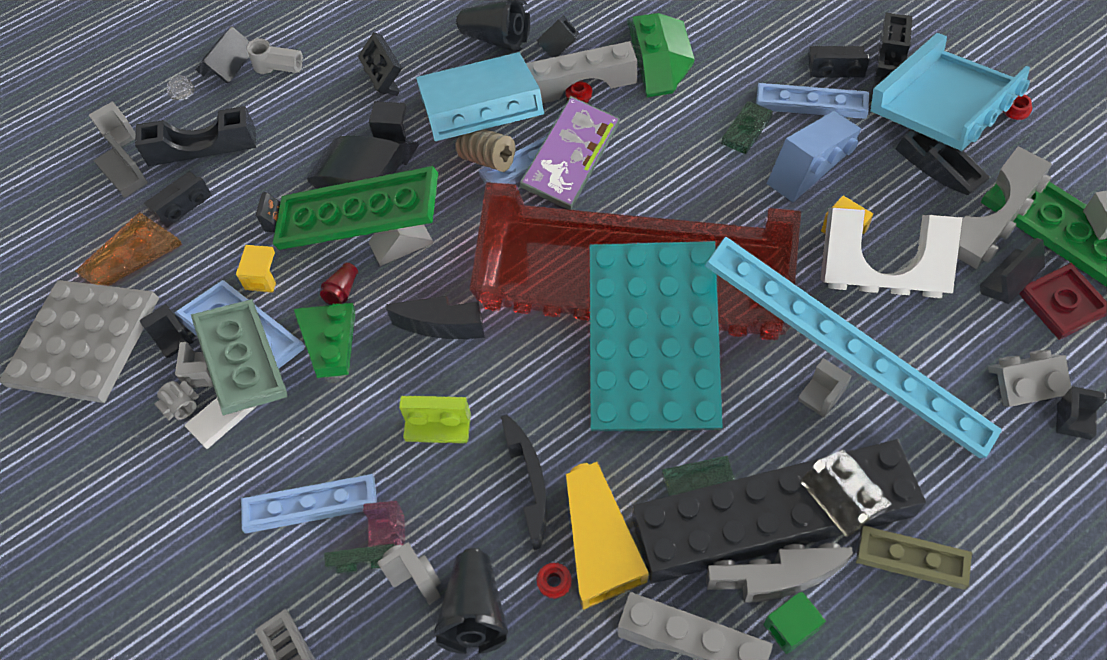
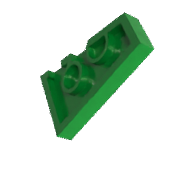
M345 303L294 309L316 377L349 375L356 313L354 304Z

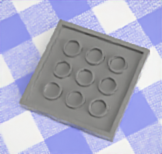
M57 280L0 378V383L9 388L105 403L144 329L140 320L152 313L159 297L153 291Z

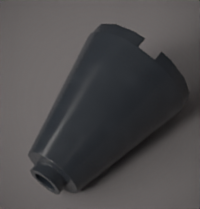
M497 0L463 8L457 15L456 25L461 34L510 51H521L523 49L520 47L522 42L527 43L529 38L530 13H526L523 5H527L525 0Z
M477 548L466 549L456 556L434 632L437 645L447 651L467 654V648L478 647V654L488 653L499 649L507 641L508 628L491 560L487 554Z

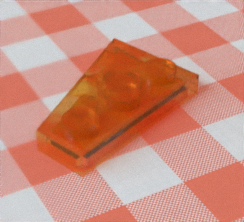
M139 212L77 268L75 272L89 284L109 286L176 249L182 243L179 238Z

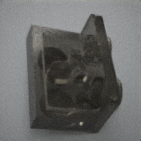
M844 450L818 460L801 479L802 485L847 537L852 535L867 521L884 513L892 505L885 498L881 489L871 482L858 467L857 462Z

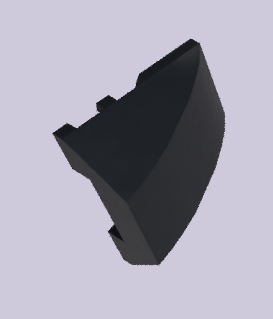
M339 136L333 139L307 177V181L316 189L394 174L400 164L407 165L419 144L418 142L394 141L366 136Z

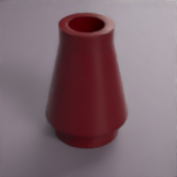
M343 263L334 274L321 284V298L330 305L345 303L348 300L355 277L358 274V269L351 263Z

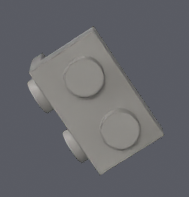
M1051 350L1030 352V358L1021 360L1019 356L999 358V364L988 366L989 373L998 375L1003 406L1011 407L1061 397L1071 388L1066 355L1051 354Z
M409 542L403 546L396 545L384 553L383 558L377 562L393 587H397L412 577L429 605L441 598L436 589V586L441 584L436 572L425 555L420 558L417 557Z

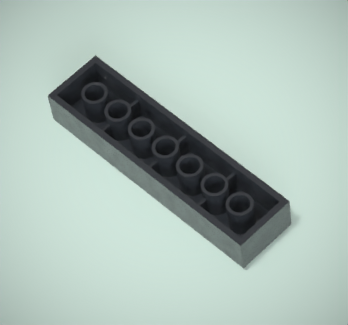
M895 439L635 504L632 507V521L644 562L649 572L650 582L654 584L708 570V566H714V563L717 561L731 560L736 563L778 552L779 549H783L787 545H806L861 530L863 525L873 528L912 518L919 513L926 500L899 440Z

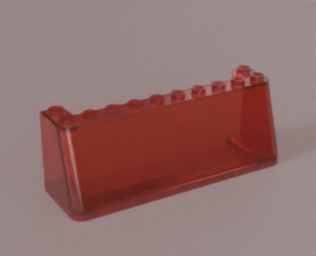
M486 182L470 291L477 301L483 304V308L487 310L500 311L501 307L513 308L514 312L521 314H530L531 310L543 311V315L549 317H561V313L573 314V318L578 320H590V245L715 241L717 249L725 237L795 284L801 211L769 208L763 227L758 228L525 206L517 185ZM717 275L719 330L728 331V335L735 337H746L747 333L760 334L759 338L764 340H778L779 336L786 334L790 325Z

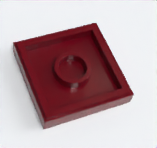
M1072 263L1029 283L1019 293L1021 298L1058 340L1107 316V301Z

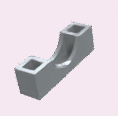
M630 41L526 63L540 88L542 103L560 100L563 92L570 85L584 79L595 78L603 80L611 89L637 83V58Z
M1019 146L1015 149L1001 168L996 184L1001 188L1005 196V206L989 216H965L963 218L957 257L959 260L975 269H978L983 261L987 263L991 261L999 249L996 243L1001 237L1005 240L1009 237L1016 226V223L1013 222L1018 214L1024 216L1034 202L1031 199L1035 191L1041 193L1049 183L1051 177L1047 174L1052 163Z
M632 592L629 593L618 624V637L649 649L670 650L697 660H769L773 643Z

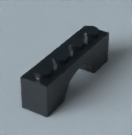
M246 106L218 110L215 122L200 130L179 129L164 120L136 124L135 146L148 167L254 149L256 148V128Z

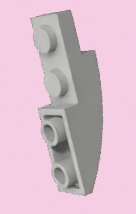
M826 543L820 545L819 548L805 549L804 545L791 544L784 546L783 549H779L775 558V564H771V561L767 559L753 560L747 565H735V562L731 560L717 561L714 563V566H708L706 574L707 590L743 589L744 603L783 598L809 589L833 576L847 564L853 555L852 547L841 548L840 544Z

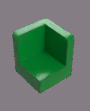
M799 592L769 614L763 625L787 655L817 633L826 623V620L803 592Z

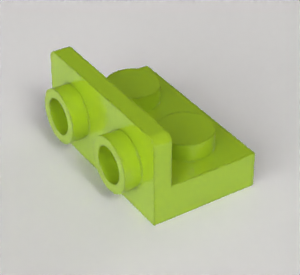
M401 396L399 408L405 420L403 438L406 442H468L471 412L466 397Z

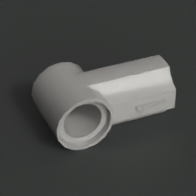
M262 38L254 39L247 45L248 55L253 69L257 73L267 74L273 70L300 73L303 59L300 50L270 46L267 40Z

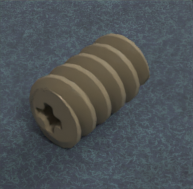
M483 129L460 135L455 143L456 152L463 160H468L469 162L501 172L508 170L513 163L515 142L510 136Z

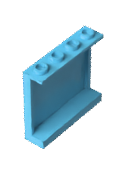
M936 33L873 89L871 112L963 151L971 142H976L979 139L982 131L987 126L991 127L995 123L1001 112L1008 111L1018 96L1022 97L1030 84V80H1027L1030 67L1025 66L1015 77L1009 76L944 51L947 36Z
M520 52L416 77L434 141L544 114L540 88Z

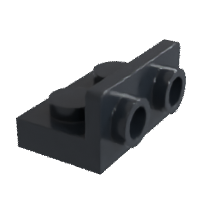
M373 32L359 53L358 58L378 92L398 96L400 90L394 80L398 77L402 67L383 36Z
M810 46L808 52L810 77L865 78L870 57L869 54H865L864 46Z
M188 171L144 202V204L168 228L202 204L212 194L200 176L196 177L191 171Z

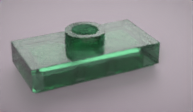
M748 101L722 137L721 144L747 154L772 118L773 111Z
M728 455L662 469V476L668 496L735 480Z

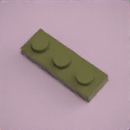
M863 525L860 530L856 563L965 590L969 587L972 552Z

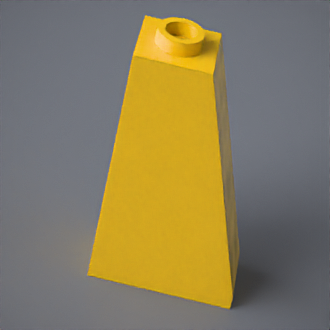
M598 462L590 465L582 463L571 469L570 473L566 474L580 603L584 610L648 583L649 572Z

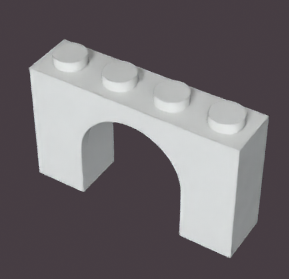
M828 208L821 281L828 283V288L847 290V284L860 285L859 291L878 293L879 287L891 288V294L910 295L911 290L923 291L922 296L942 298L943 292L953 293L962 217L922 215L919 247L915 258L904 269L886 274L872 269L862 254L861 240L865 210Z

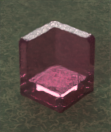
M397 501L363 504V512L368 518L369 548L376 550L392 548L396 545L403 546L405 544L404 513Z

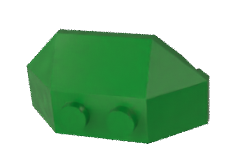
M660 13L627 18L646 97L673 94L677 89V85L685 77L695 60L684 21Z

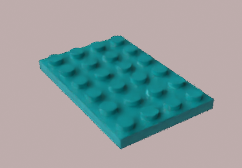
M715 241L590 245L591 431L722 430L717 274L705 266L716 250Z

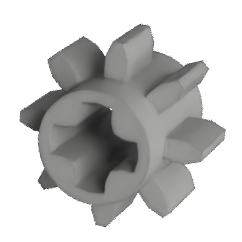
M185 380L180 385L176 381H171L159 389L157 397L160 400L155 403V406L168 420L173 417L184 419L190 416L196 409L194 400L199 396Z

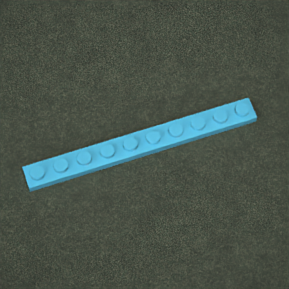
M725 237L705 264L708 269L978 458L988 456L1002 431L1001 428L732 240Z

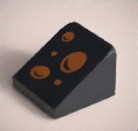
M267 192L261 194L256 217L265 232H275L281 202Z

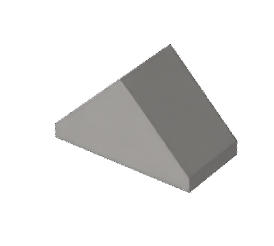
M424 224L378 232L369 240V245L380 266L433 244Z

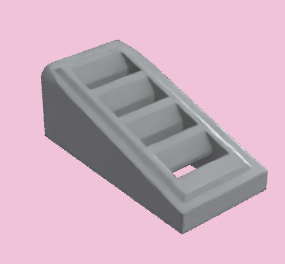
M286 609L255 629L268 660H287L297 652L299 654L291 660H315ZM284 627L287 628V630L283 632L281 635H279L272 641L270 640L271 636L282 630ZM292 639V642H291V643H289L288 645H286L285 647H283V648H282L281 650H279L278 652L276 651L278 648H280L281 646H283L284 644H286L288 641H290V640Z

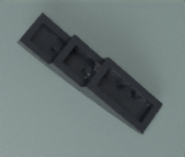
M885 13L873 89L907 60L911 42L913 16Z

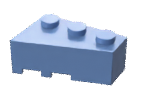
M833 111L787 137L767 181V185L791 202H795L846 155H850L856 149L859 143L857 137L861 128L836 111Z

